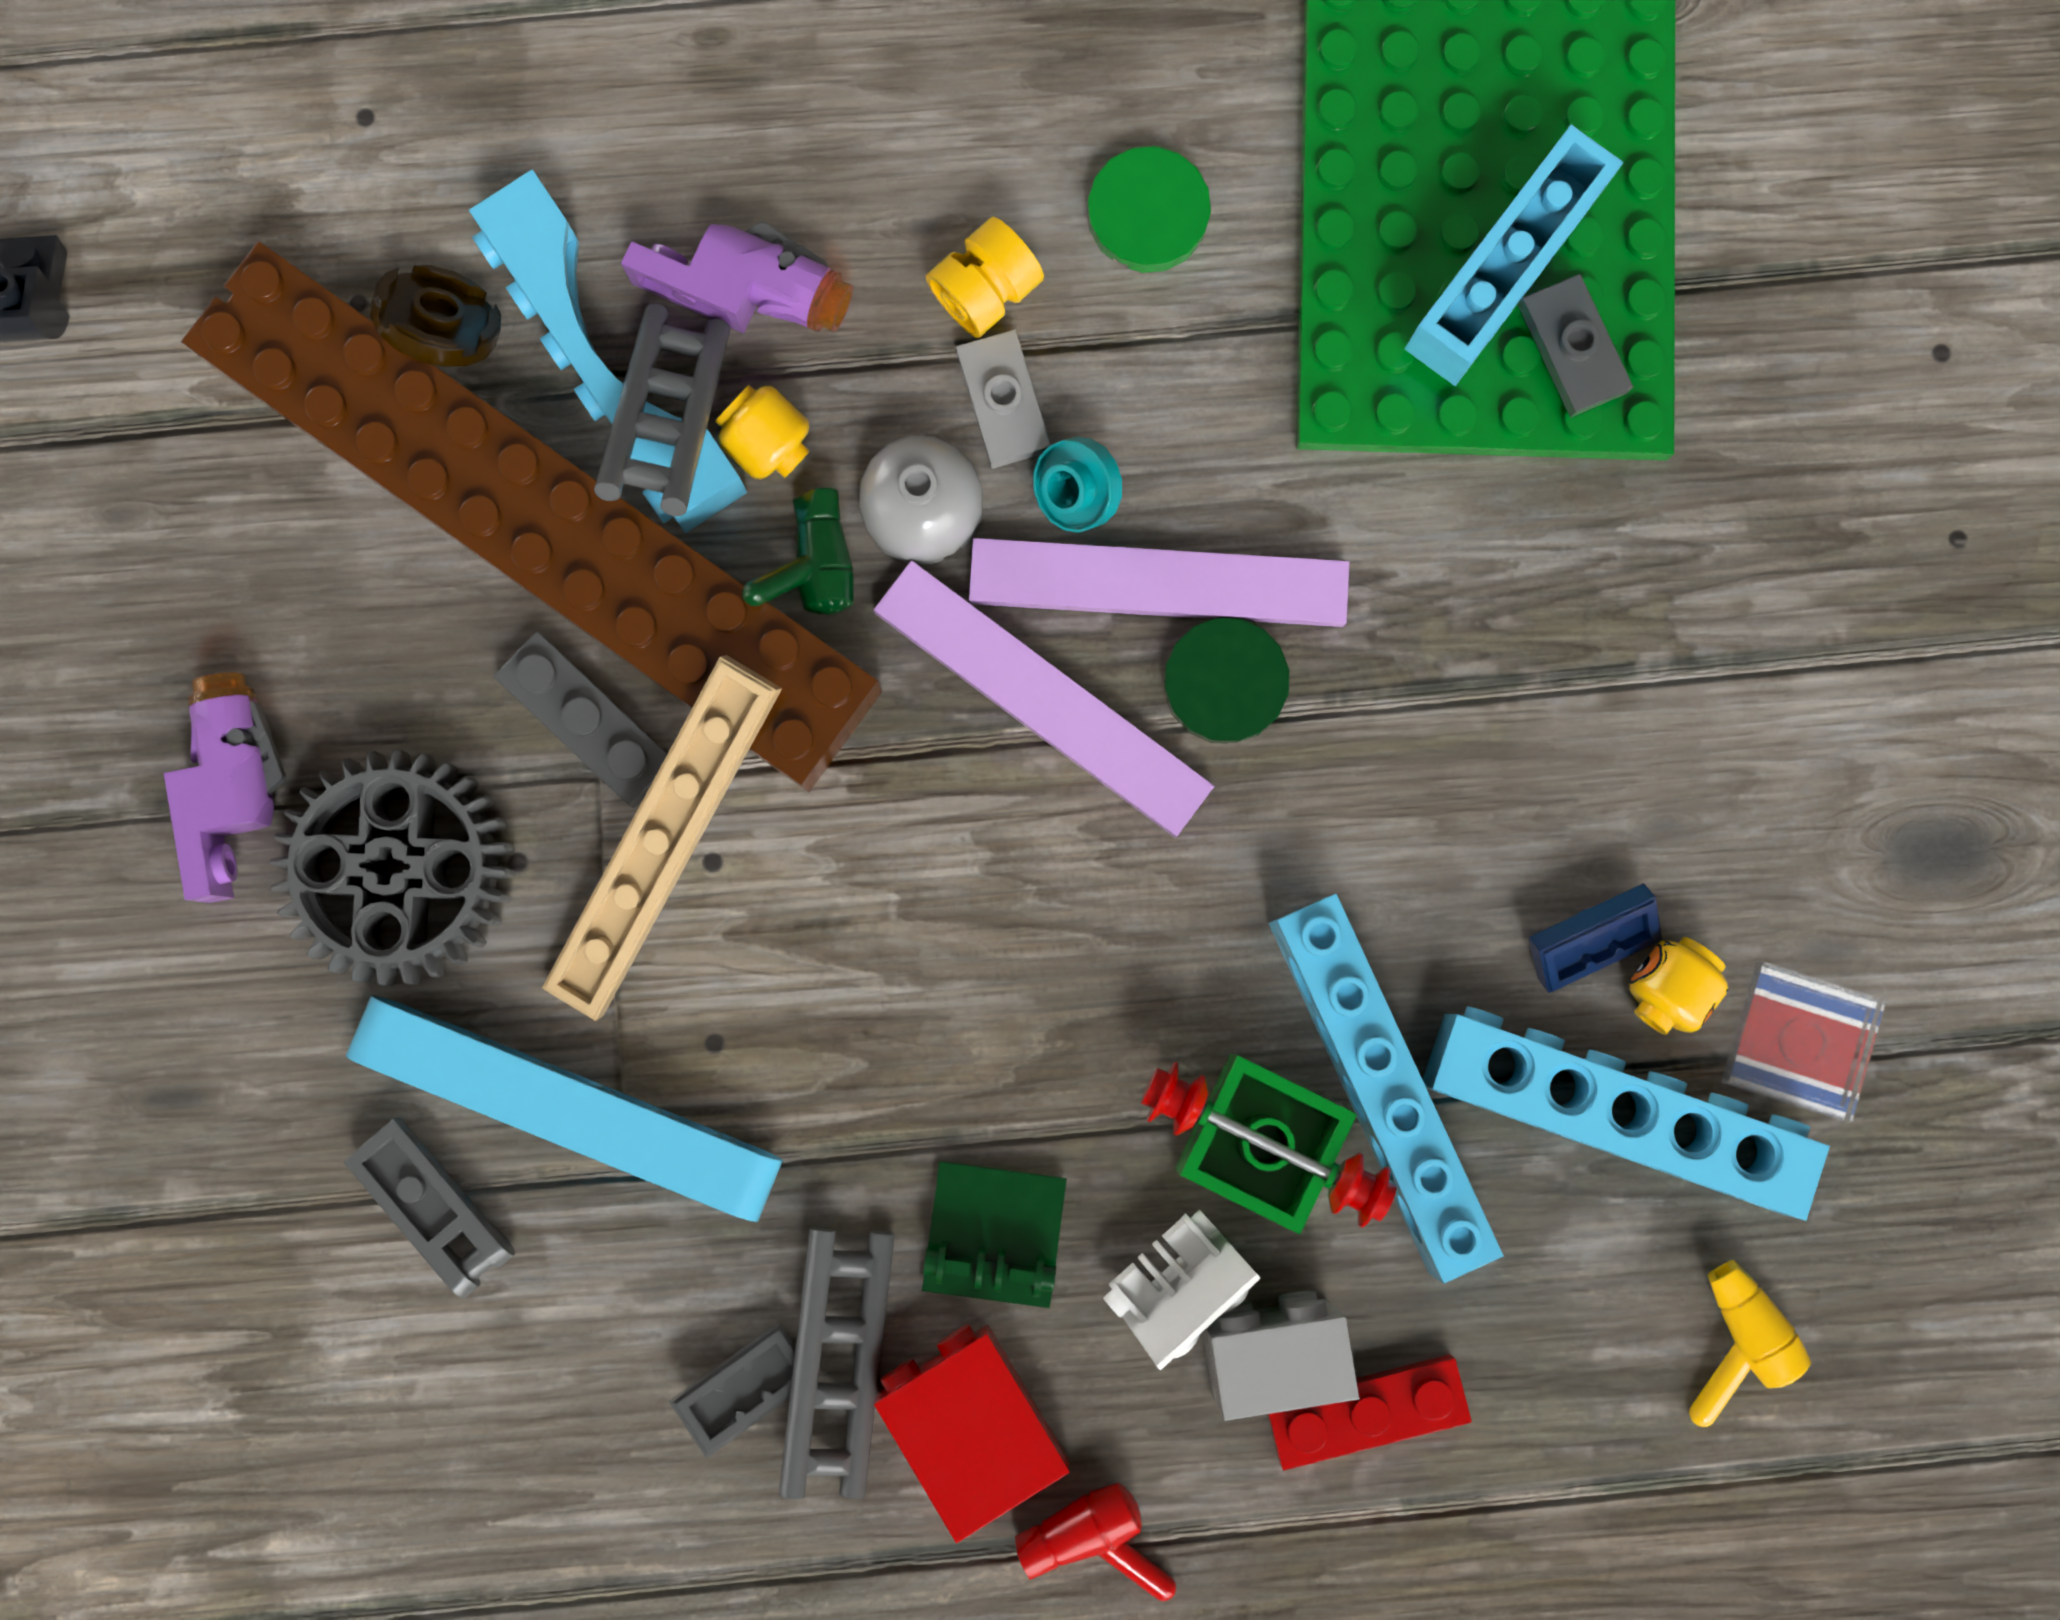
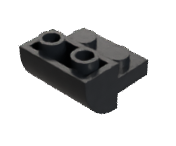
M57 235L0 239V343L57 339L65 332L70 316L59 299L67 250Z

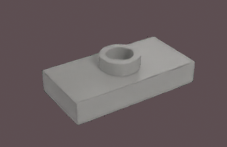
M1016 330L956 346V354L991 469L1041 455L1051 444Z

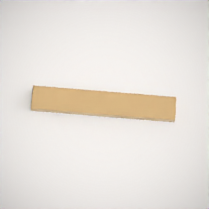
M727 655L720 656L542 989L594 1021L604 1016L782 690L781 687Z

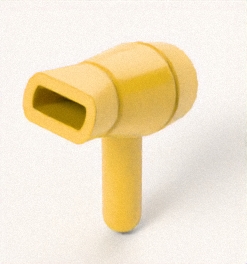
M1730 1260L1707 1274L1716 1303L1721 1308L1720 1312L1735 1343L1690 1407V1418L1694 1424L1700 1427H1708L1714 1423L1750 1369L1766 1388H1779L1797 1381L1811 1365V1359L1799 1334L1795 1332L1793 1325L1762 1288L1758 1287V1283L1735 1260Z

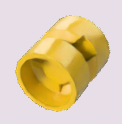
M994 216L986 220L965 239L966 252L963 255L951 252L925 275L926 282L939 303L965 331L975 338H980L1005 315L1004 303L1006 301L1019 303L1044 280L1042 268L1031 250L1007 224Z

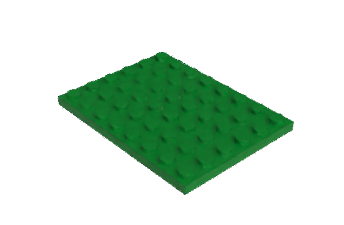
M1305 0L1296 449L1658 461L1670 459L1674 455L1675 0ZM1573 125L1623 161V164L1523 298L1581 274L1633 388L1627 394L1570 418L1518 304L1456 386L1407 352L1405 347L1418 325L1569 126Z

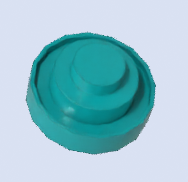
M1076 436L1049 445L1039 456L1033 472V491L1039 508L1051 523L1064 531L1080 533L1105 524L1116 513L1122 499V477L1116 460L1105 446L1091 438Z

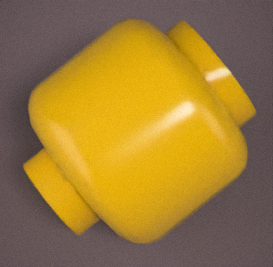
M748 385L715 420L722 427L717 437L718 445L754 479L761 480L767 478L775 470L785 478L810 452L801 443L809 431L808 419L773 386H763L755 391Z

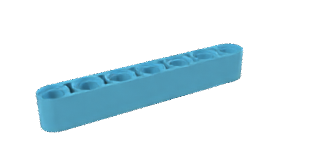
M371 995L346 1053L348 1059L369 1069L748 1221H759L783 1162L780 1157L759 1147L381 996Z

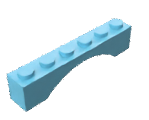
M532 169L469 209V212L481 228V231L472 236V238L493 269L502 264L506 265L516 281L505 288L527 320L536 314L540 316L550 332L539 339L560 370L565 369L571 364L584 382L574 388V391L594 421L606 415L612 424L623 383L611 373L598 357L586 331L579 307L576 275L579 241L566 218ZM646 401L644 413L682 421V418L673 416ZM706 429L685 514L682 516L666 514L660 505L663 493L648 489L642 491L663 524L674 517L685 533L748 493L740 477L708 429ZM636 438L631 459L670 467L675 447Z

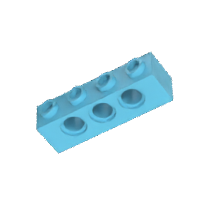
M1570 125L1418 325L1405 350L1456 386L1623 164V161L1576 127Z

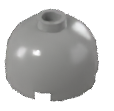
M910 435L888 443L870 460L860 482L859 511L868 534L885 554L907 564L911 560L916 564L928 565L943 561L944 557L954 554L959 548L963 549L972 541L982 520L983 488L974 465L955 445L935 436Z

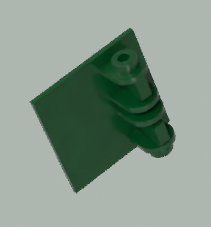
M939 1161L928 1248L924 1262L922 1291L1050 1308L1055 1283L1056 1258L1067 1178Z

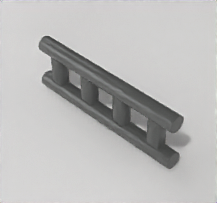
M649 304L643 313L594 491L599 498L606 501L619 499L624 484L663 493L660 504L661 509L668 515L682 516L687 511L730 335V327L721 319L709 320L704 334L667 325L669 318L667 309L659 304ZM664 350L697 358L693 377L655 368L659 351ZM648 393L685 401L686 405L682 421L644 413ZM636 438L674 446L675 449L670 467L631 459Z
M824 1228L809 1229L778 1495L783 1498H804L807 1476H841L840 1496L853 1499L865 1497L875 1413L874 1402L877 1396L895 1238L893 1233L870 1231L867 1252L833 1250L835 1230ZM830 1276L864 1278L859 1317L826 1316ZM823 1342L856 1343L852 1383L818 1382ZM815 1409H849L844 1449H810Z

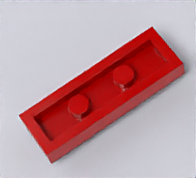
M1451 1354L1358 1377L1356 1382L1359 1400L1267 1414L1279 1464L1283 1471L1472 1423L1456 1358Z

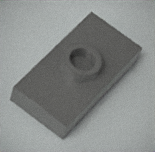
M1581 274L1522 298L1518 307L1570 418L1627 394L1633 388Z
M775 1324L668 1401L706 1459L790 1398L795 1346L780 1324Z

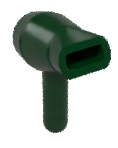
M816 488L792 500L798 526L796 534V559L746 583L742 589V597L748 605L760 606L796 587L799 590L803 609L814 614H835L846 610L854 604L853 566L842 524L839 522V494L836 489Z

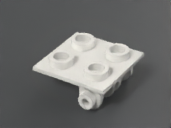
M1200 1209L1191 1218L1185 1213L1179 1221L1162 1235L1178 1253L1179 1257L1176 1260L1158 1240L1152 1243L1154 1248L1170 1266L1161 1273L1141 1253L1137 1258L1155 1279L1150 1282L1134 1263H1131L1109 1283L1112 1290L1103 1297L1111 1309L1120 1318L1123 1317L1160 1370L1173 1358L1181 1357L1189 1352L1196 1344L1199 1335L1222 1313L1229 1312L1239 1306L1246 1298L1249 1289L1260 1279L1259 1275Z

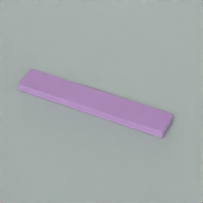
M973 538L969 603L975 605L1203 619L1233 618L1252 622L1344 627L1347 623L1350 561Z
M912 560L874 608V613L1174 838L1180 834L1215 787Z

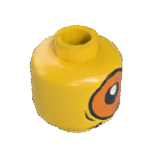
M1683 937L1679 943L1669 940L1659 942L1628 983L1631 994L1639 1003L1634 1013L1645 1024L1663 1035H1667L1672 1027L1682 1032H1696L1703 1026L1728 992V983L1722 974L1726 968L1724 962L1705 946L1688 937Z

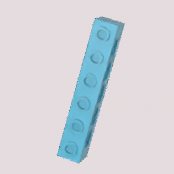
M1337 893L1268 923L1353 1110L1357 1114L1359 1123L1380 1168L1382 1169L1385 1166L1391 1168L1389 1182L1397 1186L1394 1199L1428 1273L1445 1284L1503 1257L1504 1255Z
M1467 1006L1464 1016L1444 1014L1423 1077V1082L1427 1089L1782 1215L1807 1221L1830 1148L1829 1145L1808 1138L1810 1126L1771 1114L1769 1124L1746 1116L1749 1108L1748 1104L1716 1093H1710L1708 1102L1687 1096L1685 1091L1688 1083L1661 1073L1649 1071L1646 1081L1623 1073L1626 1061L1595 1050L1588 1049L1585 1059L1562 1051L1565 1043L1564 1039L1536 1029L1527 1028L1524 1038L1501 1030L1504 1018L1477 1008ZM1500 1048L1508 1050L1515 1061V1070L1512 1077L1503 1084H1497L1491 1078L1488 1071V1062L1491 1055ZM1566 1070L1575 1081V1093L1568 1103L1560 1106L1551 1096L1550 1083L1558 1072ZM1628 1092L1635 1101L1636 1113L1629 1124L1620 1127L1613 1118L1612 1105L1618 1095ZM1689 1114L1696 1124V1136L1689 1146L1681 1148L1675 1140L1674 1127L1680 1117ZM1750 1136L1756 1144L1757 1157L1749 1168L1743 1170L1737 1162L1736 1150L1741 1140Z

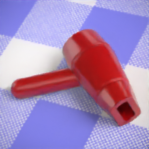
M1120 1482L1082 1495L1042 1521V1524H1037L1015 1536L1017 1556L1029 1580L1054 1570L1059 1565L1064 1566L1098 1555L1159 1601H1168L1176 1593L1174 1579L1126 1543L1141 1532L1142 1521L1137 1501L1131 1492Z

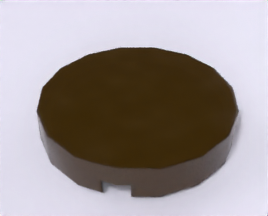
M414 265L412 273L398 275L399 268L386 272L375 284L370 318L378 334L396 350L421 362L443 367L469 366L482 361L496 347L501 331V313L496 304L492 309L491 305L485 301L487 292L471 279L455 271L432 265Z

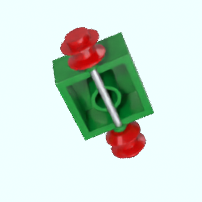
M1235 1054L1229 1055L1207 1101L1208 1088L1204 1075L1199 1076L1192 1083H1188L1179 1078V1063L1176 1061L1168 1072L1160 1068L1155 1070L1140 1102L1150 1108L1146 1121L1150 1123L1160 1114L1173 1119V1135L1175 1136L1191 1129L1196 1122L1194 1130L1175 1167L1180 1176L1299 1235L1323 1187L1329 1189L1328 1199L1331 1213L1337 1214L1343 1208L1349 1206L1358 1211V1226L1361 1228L1365 1227L1371 1218L1380 1222L1386 1216L1397 1190V1186L1389 1182L1391 1168L1385 1166L1375 1175L1364 1170V1155L1362 1153H1357L1344 1160L1341 1165L1335 1163L1357 1116L1356 1113Z

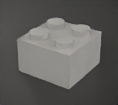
M1316 1291L1292 1292L1277 1297L1279 1306L1253 1310L1251 1301H1243L1235 1309L1222 1313L1202 1332L1212 1397L1224 1421L1359 1400L1346 1317L1327 1298L1317 1300Z

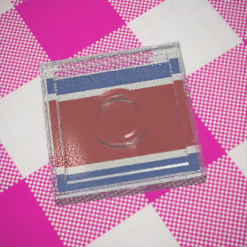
M1756 962L1721 1083L1834 1120L1852 1123L1886 1000L1770 963Z

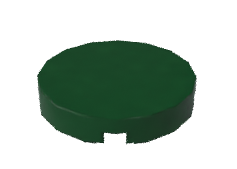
M1215 618L1194 626L1176 642L1164 668V692L1172 716L1188 733L1209 743H1238L1259 736L1279 717L1289 695L1290 670L1281 647L1263 628L1243 619Z

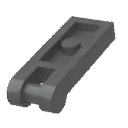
M401 1117L392 1119L343 1162L443 1282L457 1296L466 1298L480 1286L479 1277L492 1266L500 1268L515 1255V1250L509 1240L488 1222ZM464 1233L475 1247L463 1258H460L449 1247V1244Z

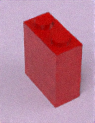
M967 1324L937 1343L936 1346L941 1354L918 1367L914 1359H910L887 1373L880 1379L884 1389L878 1392L874 1402L875 1408L956 1544L1070 1473L1069 1458L988 1324L976 1332L973 1331L970 1324Z

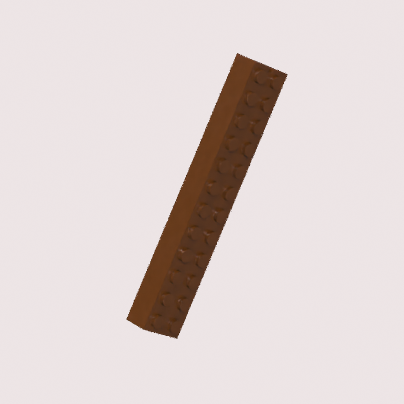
M258 241L224 284V287L232 293V296L226 303L215 296L181 340V343L213 368L689 708H693L720 656L727 655L781 687L782 690L749 751L808 793L812 790L881 695L882 689L878 680L768 602L760 606L748 605L742 597L743 584L623 499L606 501L599 498L594 491L595 479L433 364L418 361L396 350L378 334L371 320Z

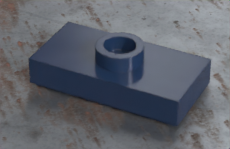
M1643 883L1530 936L1529 942L1537 979L1548 993L1558 990L1661 941L1662 934L1656 896Z

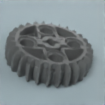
M395 749L392 752L388 766L385 756L376 751L367 752L366 770L356 760L350 758L343 759L342 765L345 779L342 780L339 776L328 771L319 772L326 791L321 794L307 788L300 789V794L310 805L307 811L301 812L291 809L284 811L285 815L293 823L297 824L294 834L276 833L274 835L275 840L290 848L288 856L273 858L269 863L271 866L287 870L288 879L275 883L270 888L273 892L291 894L293 902L279 909L277 914L287 918L301 917L302 922L289 936L294 940H308L315 937L316 939L306 953L307 956L312 959H324L332 953L328 971L337 974L345 973L353 964L351 979L355 982H370L376 970L377 984L380 986L395 985L398 971H400L402 980L406 985L419 984L421 982V965H423L429 976L442 977L446 974L442 957L445 956L456 965H463L468 962V958L461 947L462 943L466 942L476 947L487 945V941L477 930L480 923L494 926L502 924V920L488 909L491 902L503 903L512 900L509 894L496 889L497 879L515 877L516 872L515 870L498 865L497 857L509 854L515 848L513 844L494 841L493 838L494 834L508 827L506 820L497 817L485 819L484 815L496 804L492 797L482 795L471 800L479 786L475 779L469 776L463 777L454 785L459 771L458 767L448 762H443L434 773L435 759L428 754H418L411 766V756L408 752ZM405 788L410 798L409 809L403 817L393 821L387 813L388 799L395 791ZM360 797L358 836L325 835L337 815L347 805ZM434 797L444 803L457 816L469 837L468 842L452 839H433L434 813L436 809ZM385 830L408 835L409 842L384 837ZM335 849L341 859L340 871L334 879L326 882L320 874V861L325 853ZM464 854L470 862V874L464 884L454 888L446 878L447 864L456 855ZM396 860H401L404 864L410 865L409 870H403V873H395L392 876L378 871L380 866L396 862ZM321 894L354 896L352 937L343 932L329 917L321 902ZM380 895L404 898V905L380 902ZM429 899L465 901L455 919L440 933L426 941ZM390 915H394L401 924L402 932L400 940L396 945L386 949L379 940L378 931L383 920Z

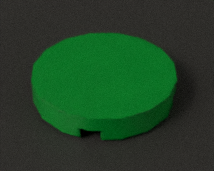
M1157 146L1131 148L1111 158L1095 176L1087 204L1089 230L1100 251L1112 261L1114 258L1119 263L1127 265V269L1141 273L1167 271L1188 260L1197 249L1198 244L1203 240L1211 215L1209 188L1198 168L1181 154Z

